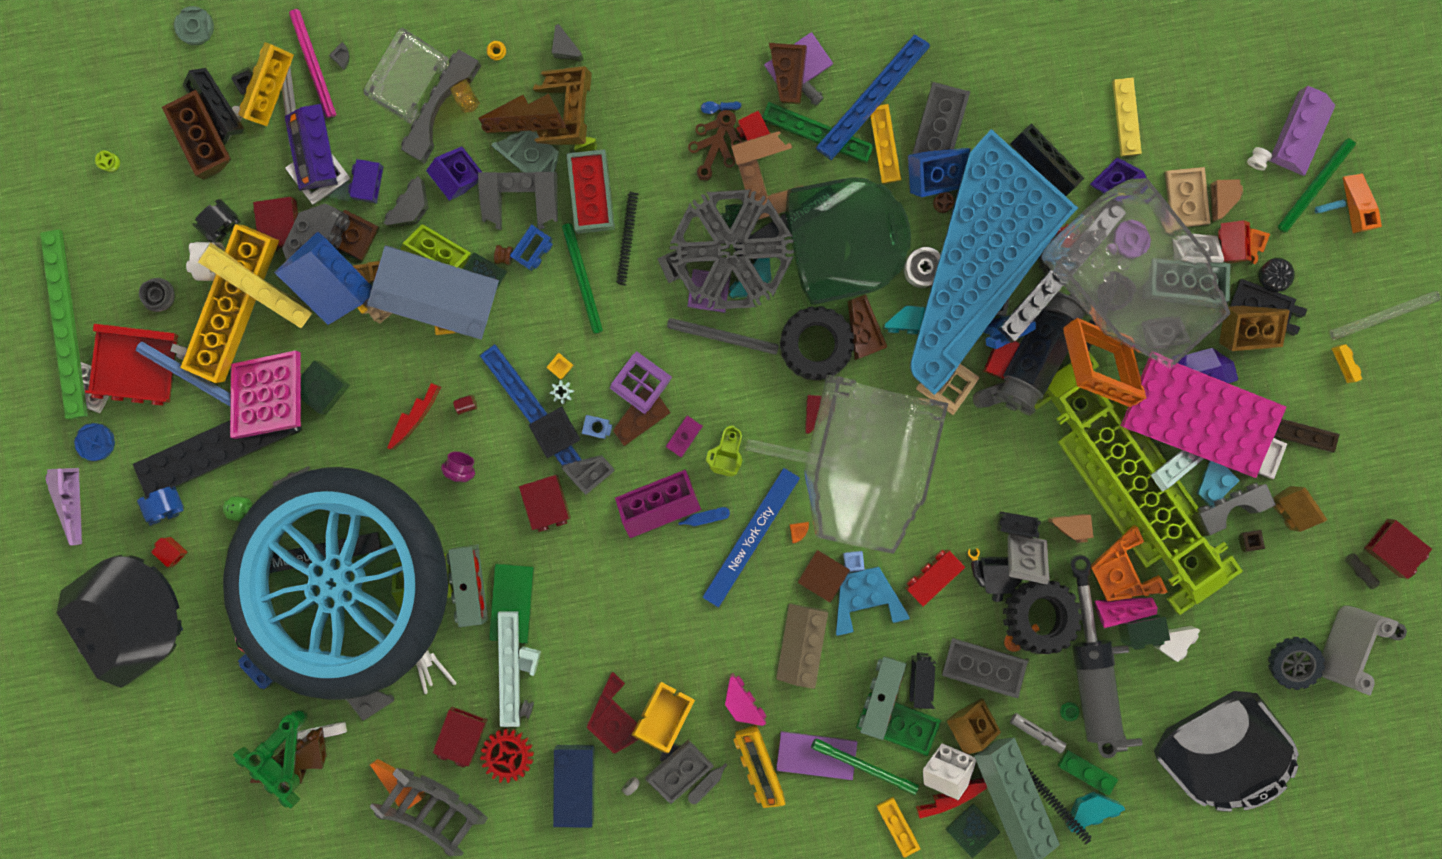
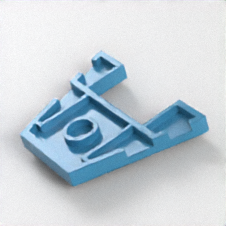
M879 566L851 572L847 575L839 591L837 636L854 632L849 614L852 611L888 603L893 623L910 619Z

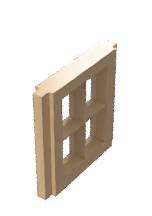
M960 364L942 389L935 395L921 383L918 384L916 390L954 415L980 377ZM956 374L968 382L962 391L950 383ZM948 386L959 393L955 402L942 395Z

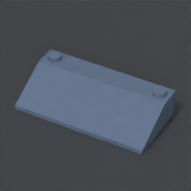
M385 245L367 306L482 340L499 280Z

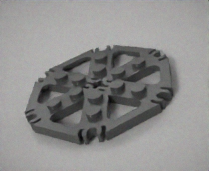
M751 190L706 192L710 200H708L706 195L702 194L703 203L698 204L696 200H693L694 206L697 207L696 209L692 207L691 203L689 204L670 244H678V246L670 247L671 250H677V256L670 257V260H679V262L671 264L695 301L699 294L701 296L698 299V303L701 304L704 298L709 300L707 308L712 307L713 301L715 302L713 309L757 307L754 299L761 306L760 297L764 295L767 300H770L771 298L767 291L772 294V297L774 296L794 257L786 256V253H794V250L789 251L786 248V245L794 243V240H785L786 237L793 236L769 199H767L765 205H763L766 200L765 196H762L760 201L755 200L757 193L755 191L751 193L750 198L749 193ZM740 199L743 202V206L731 229L716 207L719 200ZM768 213L778 227L779 235L775 238L749 239L760 215ZM694 217L700 218L714 241L686 242L684 240V234ZM731 244H733L734 248L742 249L734 252L733 256H731L730 252L722 251L730 248ZM778 258L781 265L773 281L765 283L750 259ZM715 261L703 286H696L685 269L686 264L689 262ZM732 271H734L748 293L747 298L744 300L725 301L721 297V293Z

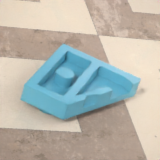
M1209 460L1207 469L1202 476V483L1199 485L1196 494L1210 507L1214 505L1213 501L1223 498L1240 480L1226 466Z

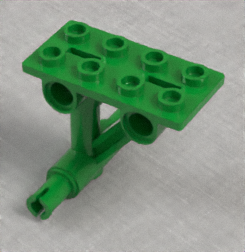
M303 710L292 711L283 717L279 727L252 752L246 747H242L233 754L234 760L239 766H245L250 771L249 775L254 780H260L268 793H274L279 798V803L285 808L289 807L290 809L301 800L294 793L300 784V778L294 773L298 729L304 725L307 719V713L304 714ZM286 740L284 764L282 767L272 756L275 754L274 751Z

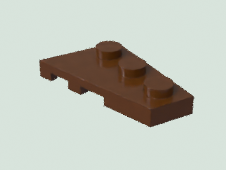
M866 294L847 301L851 332L854 336L852 342L854 344L855 360L887 348Z
M648 382L646 385H648L649 387H651V388L654 390V388H653V387L651 386V384ZM643 388L638 396L646 402L652 393ZM658 397L646 414L631 405L613 431L621 443L626 446L671 412L660 397Z

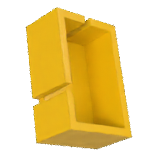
M659 682L641 715L644 719H639L632 736L664 753H669L695 700L681 692L676 693L674 696L672 694H675L676 689Z

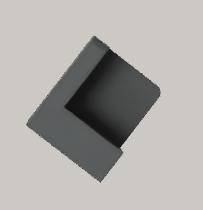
M677 250L658 258L668 283L680 278L671 264L677 263L679 260H670V257L677 256Z

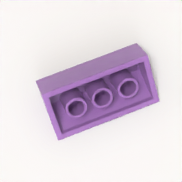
M1306 86L1298 92L1274 147L1270 162L1302 176L1306 175L1335 108V104L1326 93L1310 86Z

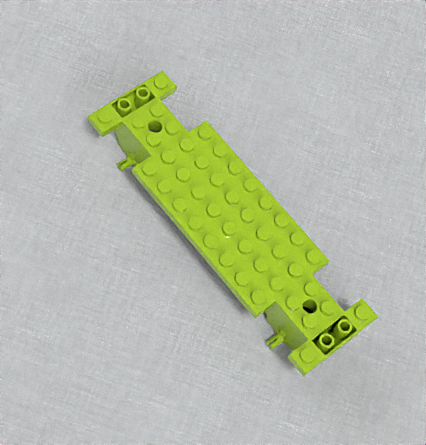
M1089 351V356L1094 370L1097 367H1099V364ZM1071 362L1059 369L1043 398L1038 399L1034 407L1035 410L1052 400L1061 413V416L1056 418L1059 421L1058 423L1062 425L1064 422H1067L1072 429L1071 432L1057 441L1122 536L1132 526L1136 525L1144 542L1131 549L1143 566L1147 568L1160 558L1165 562L1174 575L1168 579L1171 582L1170 584L1174 587L1179 583L1182 587L1168 597L1167 600L1178 615L1183 614L1195 604H1199L1228 584L1230 580L1243 572L1232 555L1227 556L1221 561L1219 554L1228 549L1225 542L1214 548L1207 542L1205 537L1200 535L1192 517V514L1198 512V506L1180 480H1177L1164 491H1161L1155 483L1151 474L1163 466L1166 460L1150 437L1120 426L1128 406L1115 401L1110 403L1108 398L1077 387ZM1078 398L1083 402V406L1080 409L1075 405V401ZM1191 557L1193 563L1191 566L1188 567L1186 565L1187 558Z

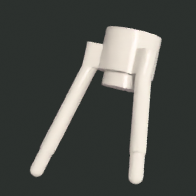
M427 650L416 663L424 694L428 693L424 674L429 686L433 685L427 667L433 665L431 661L438 666L453 685H456V681L437 660L434 653L430 654Z

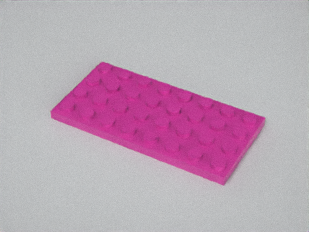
M1150 353L1141 375V385L1144 387L1147 398L1137 405L1128 407L1120 426L1257 478L1287 407Z

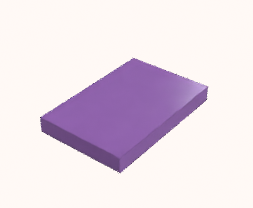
M812 32L795 43L796 45L807 46L803 84L833 65V62ZM771 59L764 64V67L777 84Z

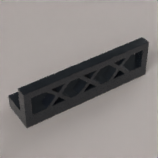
M207 68L189 70L183 82V87L187 93L194 90L198 91L210 117L212 115L211 119H213L212 121L223 144L226 145L230 135L241 134L244 127Z
M1032 123L1010 143L1032 167L1064 196H1067L1084 179Z

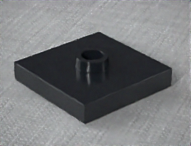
M563 406L529 424L547 459L581 440Z

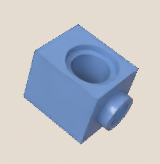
M586 415L582 434L606 439V436L611 434L612 425L609 424L610 420ZM596 422H600L603 425L600 433H596L593 430V425Z

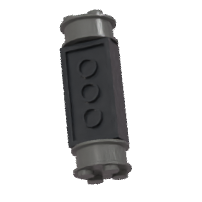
M1058 291L1049 301L1048 305L1033 320L1035 321L1036 329L1024 336L1003 374L1005 383L1002 389L996 392V398L1005 402V406L1010 410L1016 411L1018 409L1028 416L1035 413L1034 407L1038 399L1043 398L1068 352L1063 327L1076 318L1082 319L1089 314V308L1080 302L1078 296L1074 294L1066 295Z

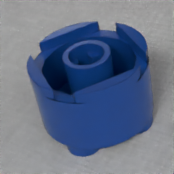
M175 486L154 491L149 494L150 496L146 500L144 496L137 500L143 517L149 526L160 523L165 517L168 520L175 518L184 511L183 503Z

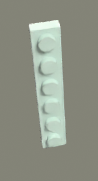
M499 611L500 727H519L518 611Z

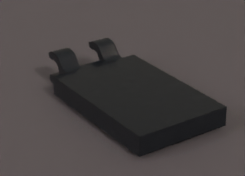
M1243 279L1239 280L1229 307L1252 306L1288 309L1290 311L1286 333L1293 336L1295 334L1298 335L1300 327L1289 323L1291 316L1305 317L1308 310L1295 305L1297 299L1278 292H1272L1265 287Z

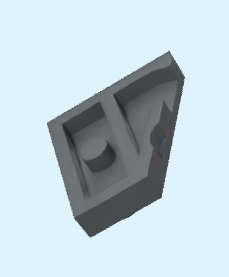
M603 455L561 466L585 495L615 471Z
M377 691L367 696L346 700L364 721L392 703L394 697Z

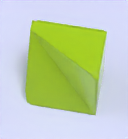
M586 137L585 144H575V153L595 151L597 148L596 139Z

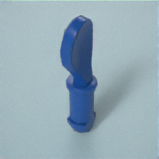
M708 101L701 105V111L706 114L715 113L720 109L721 111H736L741 108V103L738 101L721 102L720 105Z

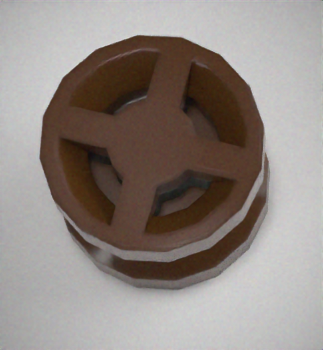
M948 192L939 193L933 201V207L939 213L948 212L954 205V198Z
M496 245L494 263H505L511 266L513 258L510 255L513 252V247L508 246L504 248L501 245Z

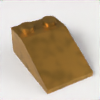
M1252 306L1225 307L1219 344L1231 351L1283 347L1290 310Z

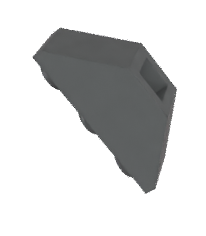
M418 176L409 182L405 194H401L396 200L397 205L385 215L386 220L384 224L390 228L418 224L428 210L425 182Z

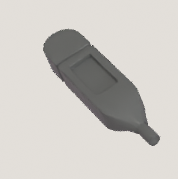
M725 763L722 767L711 770L689 793L688 800L691 804H697L720 781L723 771L728 764Z

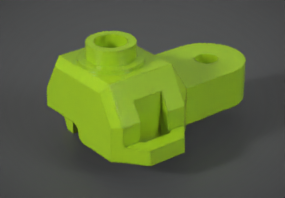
M735 426L725 428L720 445L709 450L707 453L706 462L714 473L732 477L737 475L743 460L739 453L742 433Z

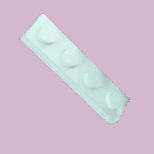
M1181 450L1151 474V477L1161 491H1164L1204 458Z

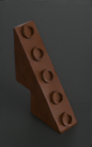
M549 93L529 104L525 96L521 95L478 118L482 124V130L486 133L560 129L566 127Z
M323 727L310 731L303 739H297L294 773L300 778V784L303 781L306 769H322L324 766L327 752ZM285 748L278 755L272 756L282 767L284 764ZM253 778L250 780V783H262L260 780L256 781Z

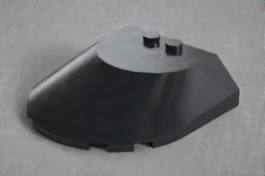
M116 555L105 559L61 590L57 615L96 678L122 688L130 684L169 657L177 646L175 643L176 637L181 633V620L177 619L176 612L180 607L171 585L156 567L147 566L144 564V559L139 557Z
M1232 691L1170 726L1164 731L1154 749L1156 759L1194 801L1202 806H1214L1218 811L1232 812V808L1239 807L1249 810L1272 801L1288 788L1286 783L1290 778L1295 777L1298 770L1297 757L1299 754L1292 737L1257 693Z

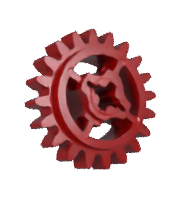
M505 728L503 734L500 730H497L496 737L491 734L489 736L491 741L486 740L484 744L487 747L481 749L485 754L480 759L486 760L482 767H489L486 774L493 772L492 779L499 776L500 783L504 778H506L507 783H510L511 777L518 781V774L524 777L526 775L524 770L529 771L531 769L527 764L534 762L533 759L529 758L534 755L533 751H529L533 745H526L529 738L521 739L523 733L520 732L518 735H515V729L510 734L507 728ZM506 741L513 742L518 747H512ZM499 744V754L493 757L494 746ZM505 753H506L507 755H508V754H512L510 758H508V757H503V755H504ZM522 754V762L516 768L515 759L518 755ZM498 765H504L509 770L502 769Z

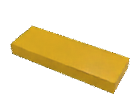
M894 797L876 805L903 857L905 858L920 850L921 848Z

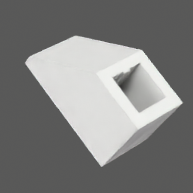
M1193 626L1164 630L1154 647L1171 659L1179 662V660H1182L1187 655L1188 647L1198 639L1200 630Z

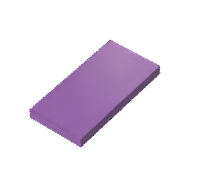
M781 731L776 771L853 780V766L811 749L813 740L817 738L856 757V740Z

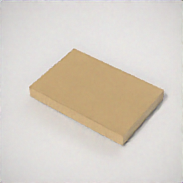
M1205 167L1166 171L1165 181L1170 229L1210 225Z

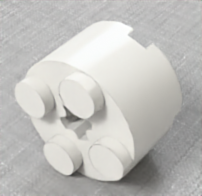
M210 242L189 244L190 261H187L186 269L187 272H191L193 278L197 281H214L216 276L214 272L198 263L199 257ZM211 242L221 250L225 251V248L222 243Z
M922 247L912 252L904 264L906 280L918 288L931 287L940 253L930 247ZM923 264H926V268H928L925 272L920 268Z

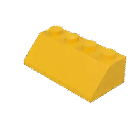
M264 43L263 48L260 50L257 65L253 69L251 81L246 88L245 97L240 104L239 116L268 126L294 54L272 44Z

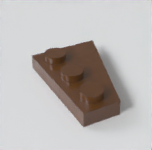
M769 43L781 103L800 104L807 46Z

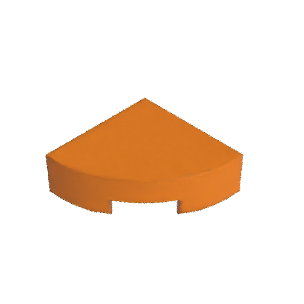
M809 522L790 524L792 543H797L805 537L809 529Z

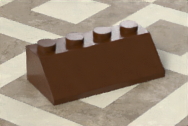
M194 90L162 106L195 176L205 180L221 172L230 162L231 158L198 91Z

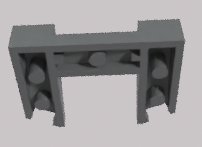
M478 172L479 198L483 222L489 220L496 224V229H502L501 192H535L538 229H544L543 223L551 219L554 222L558 221L557 172Z

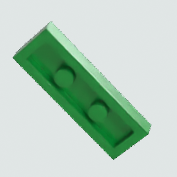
M1068 749L1057 765L1110 796L1119 780Z

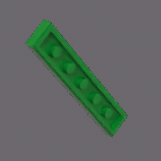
M768 102L762 116L764 122L817 144L832 130L830 126L771 102ZM852 136L839 153L867 164L874 145Z

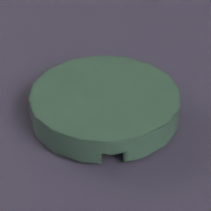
M190 6L182 9L181 13L176 16L174 29L177 36L183 42L197 46L204 44L210 39L213 34L214 23L208 12L200 7Z

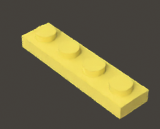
M1134 78L1115 79L1112 82L1120 156L1140 155L1142 151Z

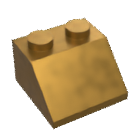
M1290 486L1273 497L1275 502L1274 509L1279 514H1282L1285 519L1284 523L1290 530L1301 532L1327 520L1305 487Z
M983 699L959 710L947 720L959 746L966 754L983 751L1001 733Z

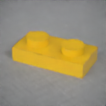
M1347 344L1331 348L1346 382L1353 383L1362 380L1360 375L1361 369L1355 364L1350 347Z

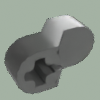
M998 383L977 391L973 396L974 405L977 408H986L1003 402L996 398V392L1002 389L1004 383Z

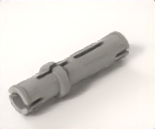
M1018 713L1012 716L1010 724L1015 725L1041 741L1040 743L1043 746L1047 745L1059 754L1064 751L1066 743L1054 737L1052 732H1046Z

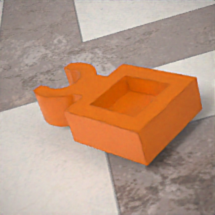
M1250 228L1251 256L1253 257L1251 263L1256 264L1258 262L1257 252H1264L1270 234Z

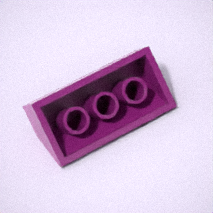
M686 469L615 497L623 526L630 538L701 510Z

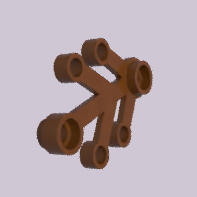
M729 110L721 111L717 116V120L707 124L700 123L696 126V134L699 136H704L707 131L718 128L716 135L699 142L692 141L688 145V149L692 154H696L699 150L711 145L704 165H701L697 170V176L701 181L711 179V166L718 149H720L724 158L725 167L732 168L735 165V159L730 155L723 137L727 130L731 139V146L735 141L742 142V140L738 138L733 127L736 123V117ZM727 116L730 118V121L724 122L723 118ZM704 127L705 131L703 133H699L698 128ZM694 144L698 146L695 151L691 150V146ZM732 159L733 164L727 165L726 160ZM703 169L708 171V174L705 176L701 174Z

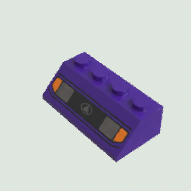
M322 105L300 107L284 116L299 191L338 185Z

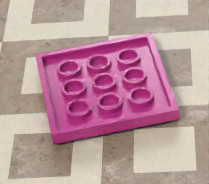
M295 350L231 364L230 438L238 439L301 427V352Z

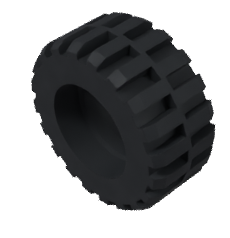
M811 306L799 310L790 317L781 333V356L786 366L794 374L807 380H823L838 374L850 361L852 351L854 350L852 342L854 336L850 330L849 323L844 320L841 314L839 315L831 308H824L825 306ZM816 325L828 329L835 341L832 354L827 359L819 362L805 358L800 352L798 344L801 333L806 328Z
M1029 581L1019 585V588L1015 589L1011 594L1012 597L1006 599L1005 603L1008 604V607L1003 608V614H1006V619L1003 620V623L1009 628L1006 630L1008 636L1013 637L1012 642L1015 645H1020V648L1024 651H1030L1035 654L1059 653L1062 649H1067L1071 646L1070 641L1076 640L1078 636L1075 633L1080 631L1082 626L1079 625V620H1082V614L1078 612L1081 606L1080 603H1075L1076 596L1074 593H1069V588L1065 585H1060L1057 581H1049L1048 584ZM1040 598L1048 600L1056 613L1055 625L1047 635H1038L1034 632L1028 619L1031 605Z

